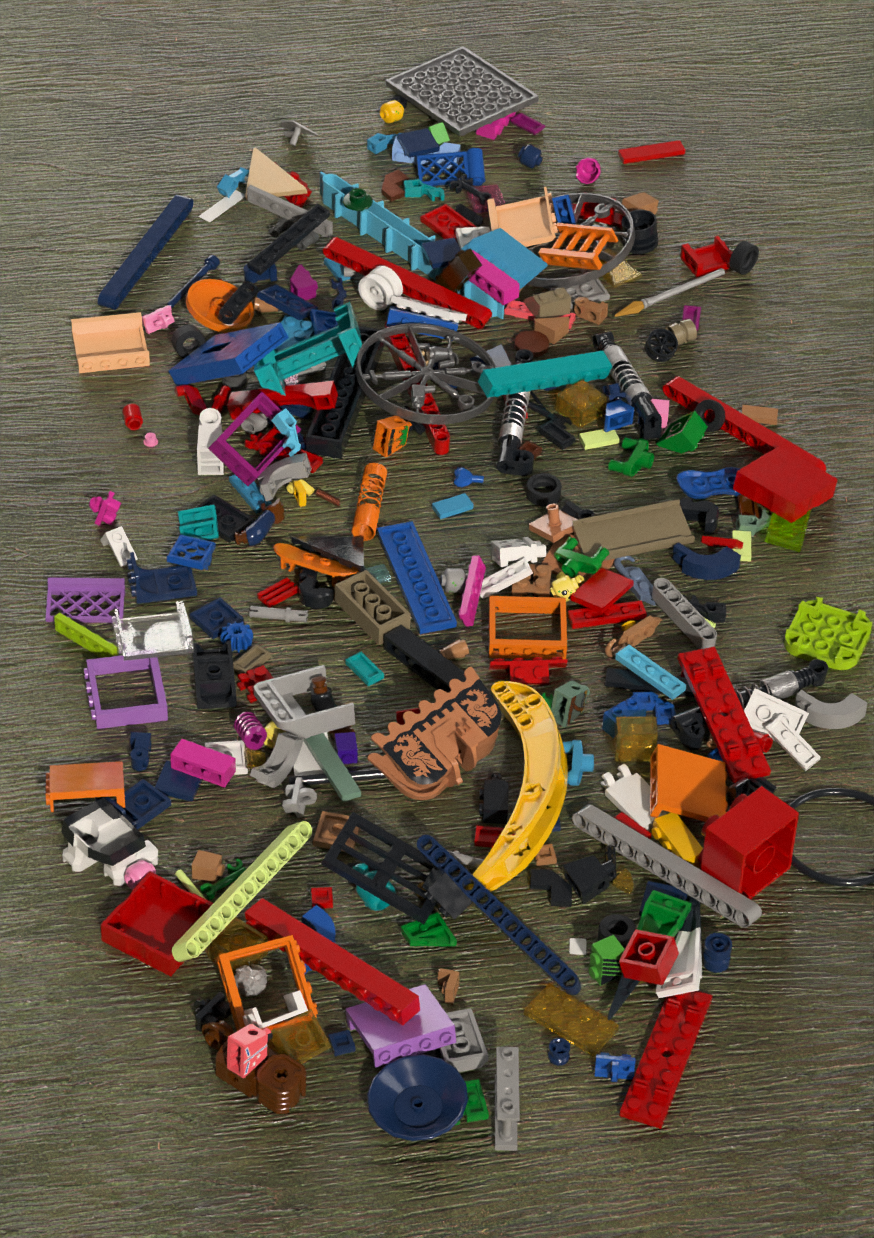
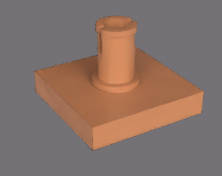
M549 504L547 506L548 514L529 523V530L554 543L572 533V522L578 519L560 511L558 505Z

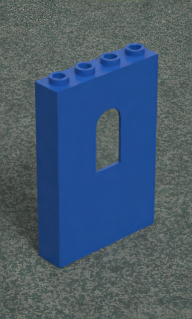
M281 322L214 335L172 367L169 373L176 386L243 374L289 337Z

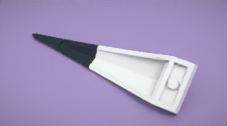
M690 897L689 903H692L691 910L675 940L679 954L664 984H657L656 994L658 998L699 991L700 979L702 978L700 902L693 897Z

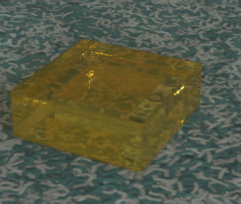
M249 748L245 750L244 757L247 768L252 769L262 766L266 762L264 752Z

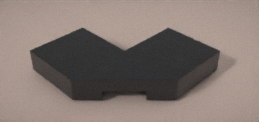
M531 869L530 889L551 890V906H572V886L552 870Z

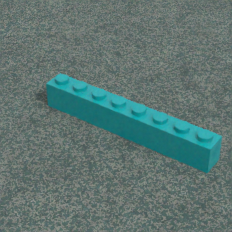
M604 351L485 369L478 383L487 398L499 397L501 395L529 392L531 390L559 387L561 385L589 382L597 379L602 380L607 378L613 366Z

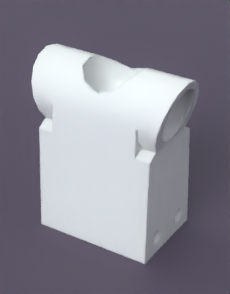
M213 408L203 410L199 417L197 443L198 475H224L223 462L208 449L222 434L221 414Z

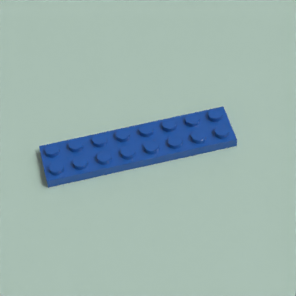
M413 521L377 528L378 538L419 634L457 627L455 616Z

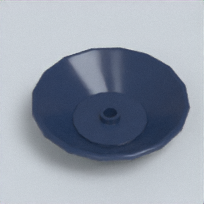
M427 1055L404 1056L385 1065L373 1078L367 1093L368 1110L377 1126L393 1137L409 1141L429 1140L450 1131L463 1117L468 1103L467 1085L458 1070L443 1059Z

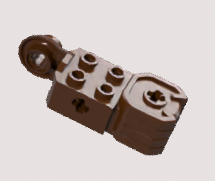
M223 1020L203 1025L202 1034L207 1044L213 1049L218 1050L216 1055L217 1077L248 1097L254 1095L260 1104L276 1114L289 1113V1107L293 1108L297 1105L300 1095L306 1096V1069L304 1065L286 1054H277L267 1047L266 1058L245 1078H242L227 1069L228 1037L234 1033L232 1027Z

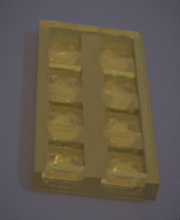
M550 983L524 1009V1015L593 1057L619 1030L617 1023L612 1020L608 1021L607 1017Z

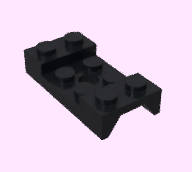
M226 641L220 649L203 650L197 643H192L197 710L237 707L231 641Z

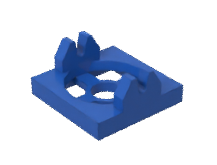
M180 535L167 556V562L200 570H208L216 543ZM192 548L196 551L191 553L186 550ZM181 552H184V557H180ZM196 555L203 556V558L199 560L191 559V557Z

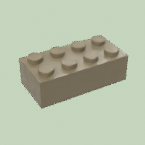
M367 570L335 584V602L378 645L384 643V635L400 625L410 630L411 614Z

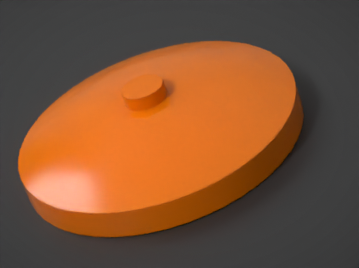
M204 279L192 284L186 295V306L190 314L199 323L214 331L229 333L244 330L250 325L254 316V307L252 302H250L234 323L224 324L218 319L220 309L238 289L236 286L222 280Z

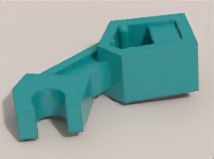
M420 179L404 181L405 197H421L426 194L431 201H435V197H440L441 201H444V190L440 187L436 188L426 185Z

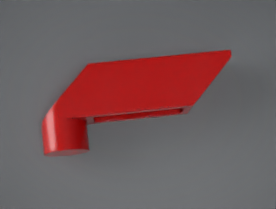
M189 385L175 387L176 396L185 397L193 414L200 415L203 410L207 409L196 387Z

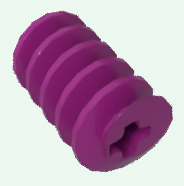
M243 712L238 715L233 724L234 729L246 747L252 750L260 749L267 737L265 728L252 712Z

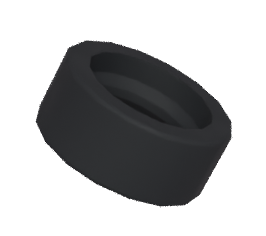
M746 240L740 242L731 255L730 269L741 275L749 273L757 262L759 256L758 247Z
M541 473L531 476L527 481V499L537 506L546 507L549 504H556L561 496V482L556 476ZM538 487H548L553 491L549 493H541L534 489Z

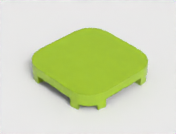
M816 597L815 600L802 601L799 604L798 611L789 629H786L784 646L791 655L810 662L820 659L825 661L829 668L848 670L858 663L870 639L872 622L865 616L866 612L860 609L855 614L823 604V598Z

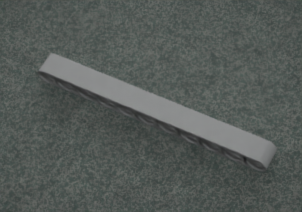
M587 804L573 814L572 821L577 828L603 844L615 847L616 851L740 927L747 928L761 917L762 910L757 903L597 807Z

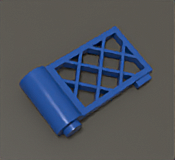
M471 148L465 152L417 156L419 179L422 181V177L426 173L433 177L430 181H422L426 185H450V182L461 179L454 176L459 170L467 175V180L473 178L474 186H481L485 182L483 151L480 148ZM463 157L464 161L458 165L454 162L455 158ZM439 159L448 161L443 167L437 163ZM428 160L431 164L425 168L421 165V161ZM450 164L456 167L453 173L446 170ZM434 165L440 169L436 175L429 171ZM444 172L449 177L446 180H441L438 176Z

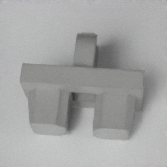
M302 777L296 778L295 784L286 785L285 791L288 799L283 800L282 804L285 813L295 812L297 818L303 817L305 806L314 804L317 799V793L313 789L303 786Z

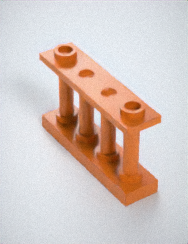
M557 223L556 227L560 232L558 239L552 248H541L538 253L541 259L548 265L600 270L603 266L598 257L607 242L617 243L618 238L614 230L609 227ZM566 238H572L565 250H559ZM579 239H586L579 251H572ZM593 240L599 241L592 253L586 252Z

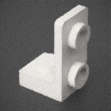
M121 526L106 532L100 540L103 546L110 545L119 565L123 567L127 565L126 559L130 558L129 552H134Z

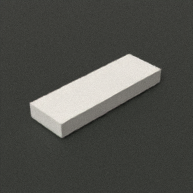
M526 558L483 579L480 592L481 598L485 599L532 575L533 572Z
M781 715L765 727V730L805 772L820 760L821 757Z

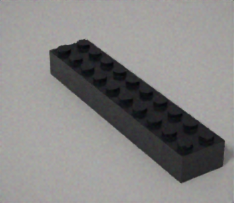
M359 326L362 344L371 335L380 331V329ZM376 341L364 352L360 362L362 375L369 374V370H374L375 372L384 349L383 342ZM346 353L338 356L328 380L334 381L338 393L336 405L333 409L316 411L306 436L307 452L342 459L366 396L356 377L357 357L352 367ZM371 378L369 380H365L369 386L371 383Z

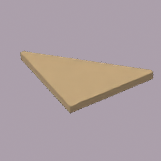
M253 148L247 187L250 185L255 186L276 197L307 193V189L257 148ZM246 187V193H245V198H246V200H247V187Z

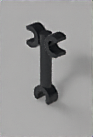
M466 174L462 175L461 179L450 182V190L456 188V193L458 194L463 188L479 198V203L485 205L486 199H491L492 195L490 193L480 192L472 187L473 178L467 180Z

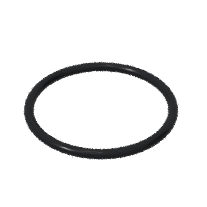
M823 788L807 792L788 804L793 809H796L801 804L815 798L846 796L862 800L874 806V797L852 789ZM794 855L792 856V866L811 879L825 884L854 887L874 883V874L860 878L831 877L808 868Z

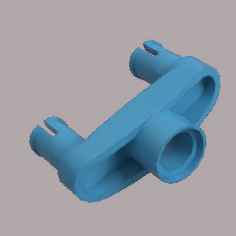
M581 740L563 742L566 754H572L573 756L572 770L568 772L567 784L579 786L583 772H593L594 755L583 754Z

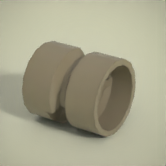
M685 319L665 327L666 330L671 331L676 336L678 345L696 340L697 330L691 319Z

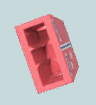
M249 1024L230 1035L227 1044V1069L245 1078L266 1058L267 1042L273 1038L270 1029L265 1027L261 1030L255 1025Z

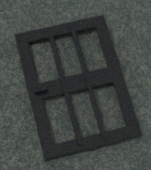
M352 812L321 865L423 925L436 905V902L431 903L425 897L426 891L394 873L398 866L420 880L426 881L427 875L401 861L404 855L430 870L434 866L423 857L418 849ZM355 827L362 829L392 847L389 853L353 833ZM350 838L383 857L384 861L380 865L345 843ZM341 850L377 870L373 880L336 859ZM390 878L425 898L426 901L422 908L385 888Z

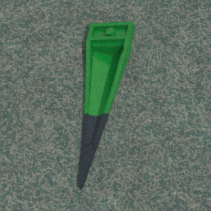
M653 890L645 903L637 930L675 937L682 928L691 910L692 903ZM622 974L608 1013V1021L611 1020L640 981L624 978Z

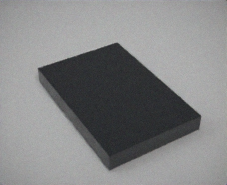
M212 495L196 507L215 505L219 537L228 543L235 539V532L240 534L241 531L246 530V527L255 521V519L216 495Z

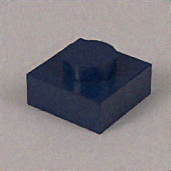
M349 1030L328 1035V1041L334 1056L355 1052V1044Z

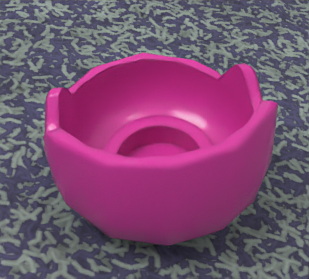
M587 157L581 159L576 166V178L583 184L593 183L600 176V164L594 158Z

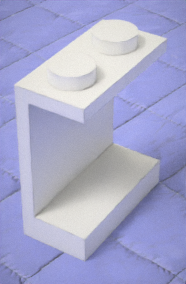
M301 991L284 995L283 997L289 1012L270 1020L261 1022L256 1007L244 1010L243 1021L245 1026L253 1024L262 1029L308 1011Z

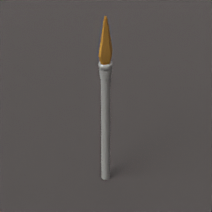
M721 268L653 297L633 301L614 316L639 313L642 309H646L656 302L725 274V271Z

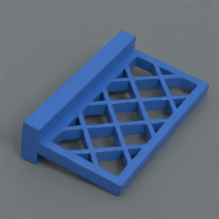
M390 306L386 326L420 323L445 327L457 332L459 323L425 316L426 313L422 312L420 314L411 312L408 309ZM419 333V334H423V335H428V336H432V337H437V338H441V339H446V338H444V337H440V336H436V335Z

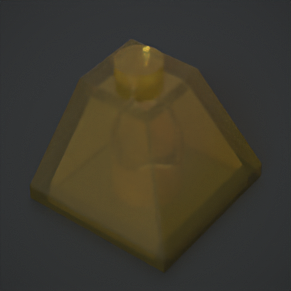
M610 248L603 251L612 256L618 254ZM599 258L602 265L607 263L606 261ZM624 259L618 266L602 277L611 286L616 288L641 278L642 274Z

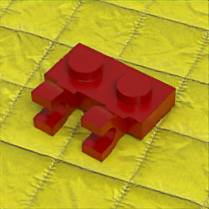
M263 665L251 669L247 673L238 674V679L241 682L237 683V687L241 691L245 689L249 691L250 694L247 695V699L252 703L257 701L254 695V685L273 679V676Z

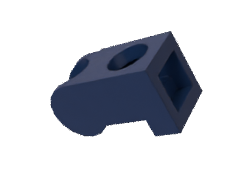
M275 263L262 275H258L250 270L247 264L244 266V280L246 282L256 283L266 279H270L271 282L277 281Z
M131 732V767L136 771H143L149 765L152 746L151 733Z

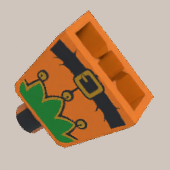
M399 416L378 420L373 450L385 458L406 445L408 433L413 430L412 424Z

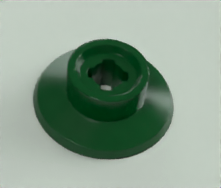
M361 188L352 189L343 198V205L350 210H365L373 204L371 196Z

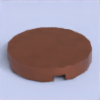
M538 331L521 332L514 341L516 351L521 349L530 350L533 353V357L544 355L549 348L548 337Z

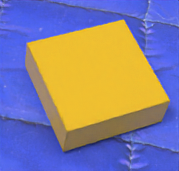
M300 480L293 483V495L300 507L306 506V490Z

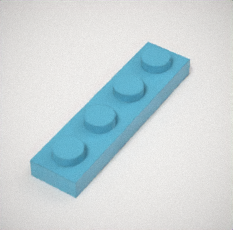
M631 645L616 653L615 659L672 700L686 690L685 683Z

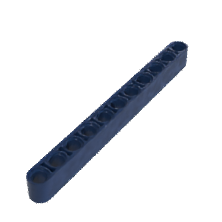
M177 194L174 196L100 292L98 297L99 306L113 310L119 307L189 215L194 203L192 198Z
M422 835L419 837L417 848L431 865L444 871L472 901V904L566 994L573 996L580 992L581 982L579 978L556 954L432 836ZM427 844H432L430 849L424 850ZM446 857L443 863H438L440 858ZM454 871H460L459 875L452 877ZM469 884H474L471 890H466ZM482 898H488L486 903L480 904ZM497 911H503L501 916L494 917ZM511 925H517L515 930L508 931ZM531 938V942L529 944L522 945L525 939ZM540 952H546L543 958L537 959V955ZM560 966V970L558 972H551L553 967ZM569 980H575L572 986L566 987V983Z

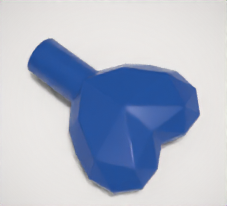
M458 467L454 471L456 476L454 484L458 487L468 486L472 482L483 483L484 476L473 475L463 467Z

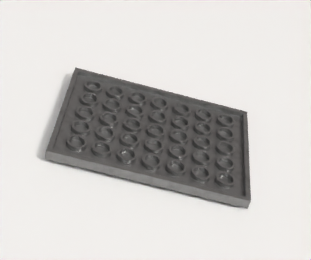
M464 46L385 80L387 87L439 123L443 122L445 127L458 136H464L473 130L491 124L493 121L504 118L539 101L537 94Z

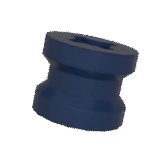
M563 1038L553 1039L549 1043V1061L557 1066L566 1064L570 1059V1043Z

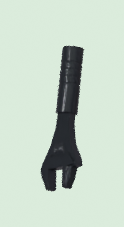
M529 402V409L549 418L563 429H566V426L563 425L565 422L572 425L569 417L555 415L541 406Z

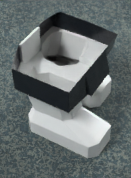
M105 798L78 810L63 821L61 832L68 841V847L63 850L62 854L63 862L67 861L71 865L72 871L81 872L99 861L104 863V876H109L113 880V885L122 886L126 883L124 880L126 869L139 860H144L153 866L158 864V849L149 840H144V835Z

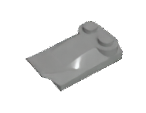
M472 1009L446 1013L455 1025L456 1043L439 1048L442 1059L455 1067L458 1072L481 1068L488 1061V1053Z

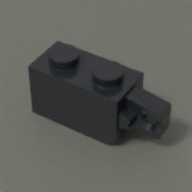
M488 773V778L484 779V788L480 787V800H483V802L479 804V814L483 815V823L507 824L509 783L502 780L501 773Z

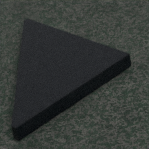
M292 536L291 543L294 545L301 544L302 548L311 552L316 550L325 558L330 560L335 558L344 566L349 568L354 566L358 568L359 572L364 571V537Z

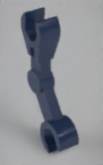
M340 277L338 283L334 282L333 279L331 280L332 288L336 289L339 293L332 301L333 310L335 306L343 305V300L347 297V291L344 290L343 280Z

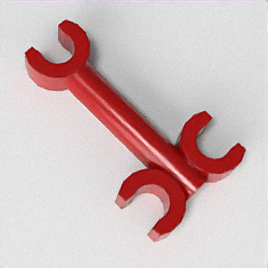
M273 423V428L261 439L258 440L256 435H250V441L245 440V447L256 451L259 450L260 455L266 456V449L272 450V444L268 441L277 433H280V431Z

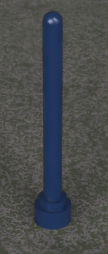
M209 255L205 259L204 266L167 305L173 308L185 296L192 284L199 281L209 270H215L220 265L219 259L215 255Z

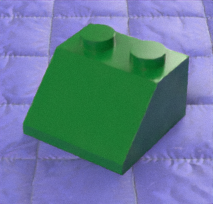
M693 411L669 422L656 444L659 447L681 454L687 451L692 452L698 447V442L704 437V432L708 426L696 411Z

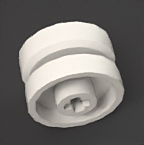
M378 266L360 280L358 290L361 298L370 308L382 311L391 305L392 295L401 296L403 285L398 275L392 269L386 266Z

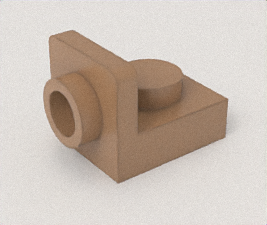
M439 968L438 984L443 986L442 994H445V1003L453 1005L459 989L460 972Z

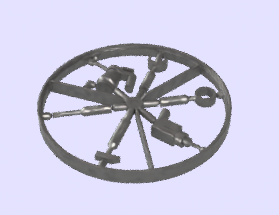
M564 194L570 196L572 203H577L574 211L576 223L584 202L599 203L594 209L595 215L589 217L581 224L584 226L593 224L597 217H608L610 215L609 209L612 207L620 211L629 221L630 228L625 233L615 232V234L623 235L625 238L629 237V239L616 256L603 251L600 252L598 257L607 262L603 264L600 270L586 272L585 269L580 268L582 272L580 275L555 279L534 277L527 284L543 288L570 287L592 281L613 270L629 254L635 240L633 219L627 208L620 202L599 194ZM601 222L599 223V225H593L595 227L607 228V224ZM566 238L559 250L563 246H568L572 238ZM579 239L572 251H576L575 248L580 250L586 239ZM556 240L528 246L531 247L528 249L535 255H539L538 252L541 248H552ZM593 240L586 252L592 253L599 241Z
M409 323L384 328L371 335L362 344L356 362V377L364 393L385 411L413 422L444 425L463 422L478 416L490 406L494 397H489L478 407L474 406L475 400L472 396L467 394L460 396L449 385L485 394L479 383L452 375H464L471 372L474 377L480 378L483 370L496 368V365L490 355L478 343L459 332L436 325ZM407 333L419 363L404 351L398 350L384 338ZM414 333L444 337L448 341V347H430L429 343H418ZM379 340L419 371L384 372L383 374L375 375L374 370H369V374L362 375L360 362L368 347ZM452 341L472 350L487 366L480 367L481 362H476L472 365L471 369L464 367L448 368L453 367L455 363H459L458 355L451 348ZM421 349H426V350H427V351H426V356H427V360L429 361V363H428L427 366H426V361H425V359H424V357H423V354H422V352H421ZM442 361V362H439V363H438V368H439V369L446 368V369H445V370H433L432 367H433V365H434V362ZM371 378V381L377 385V378L385 380L409 378L380 395L365 381ZM431 379L452 397H457L458 407L468 411L449 415L419 413V409L424 405L425 393H435V386H425L427 380ZM412 386L411 404L416 409V412L401 408L387 401V399Z

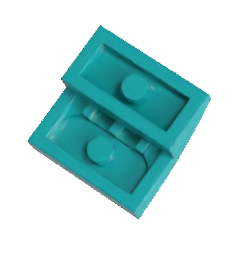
M215 505L178 511L180 535L202 540L219 538Z

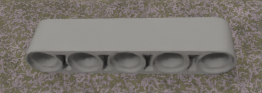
M665 578L656 579L653 585L652 599L698 649L714 647L717 638L716 630L669 580Z

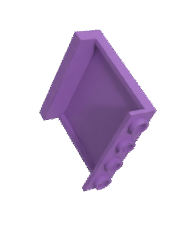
M426 984L409 989L419 996L420 1011L403 1026L396 1021L390 1020L382 1012L376 1011L366 1002L345 1008L347 1026L350 1030H357L373 1054L375 1068L389 1064L404 1056H414L456 1043L454 1023Z

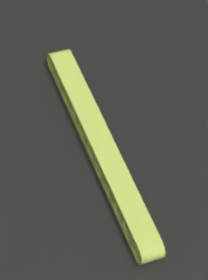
M307 821L287 826L174 944L172 955L176 961L183 962L198 957L312 836V827Z

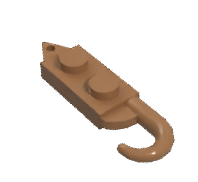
M649 615L624 631L618 646L613 649L611 648L617 640L615 638L612 639L606 646L605 654L607 657H614L616 653L626 646L631 645L633 647L638 645L642 640L653 635L655 628L662 619Z

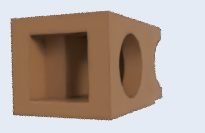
M578 297L574 302V314L599 325L608 315V303L601 302L599 304L589 301L586 297Z

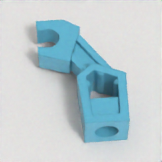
M284 409L271 421L281 434L287 435V439L282 447H290L292 451L288 454L292 457L300 450L301 444L298 441L295 426L297 421L287 409Z

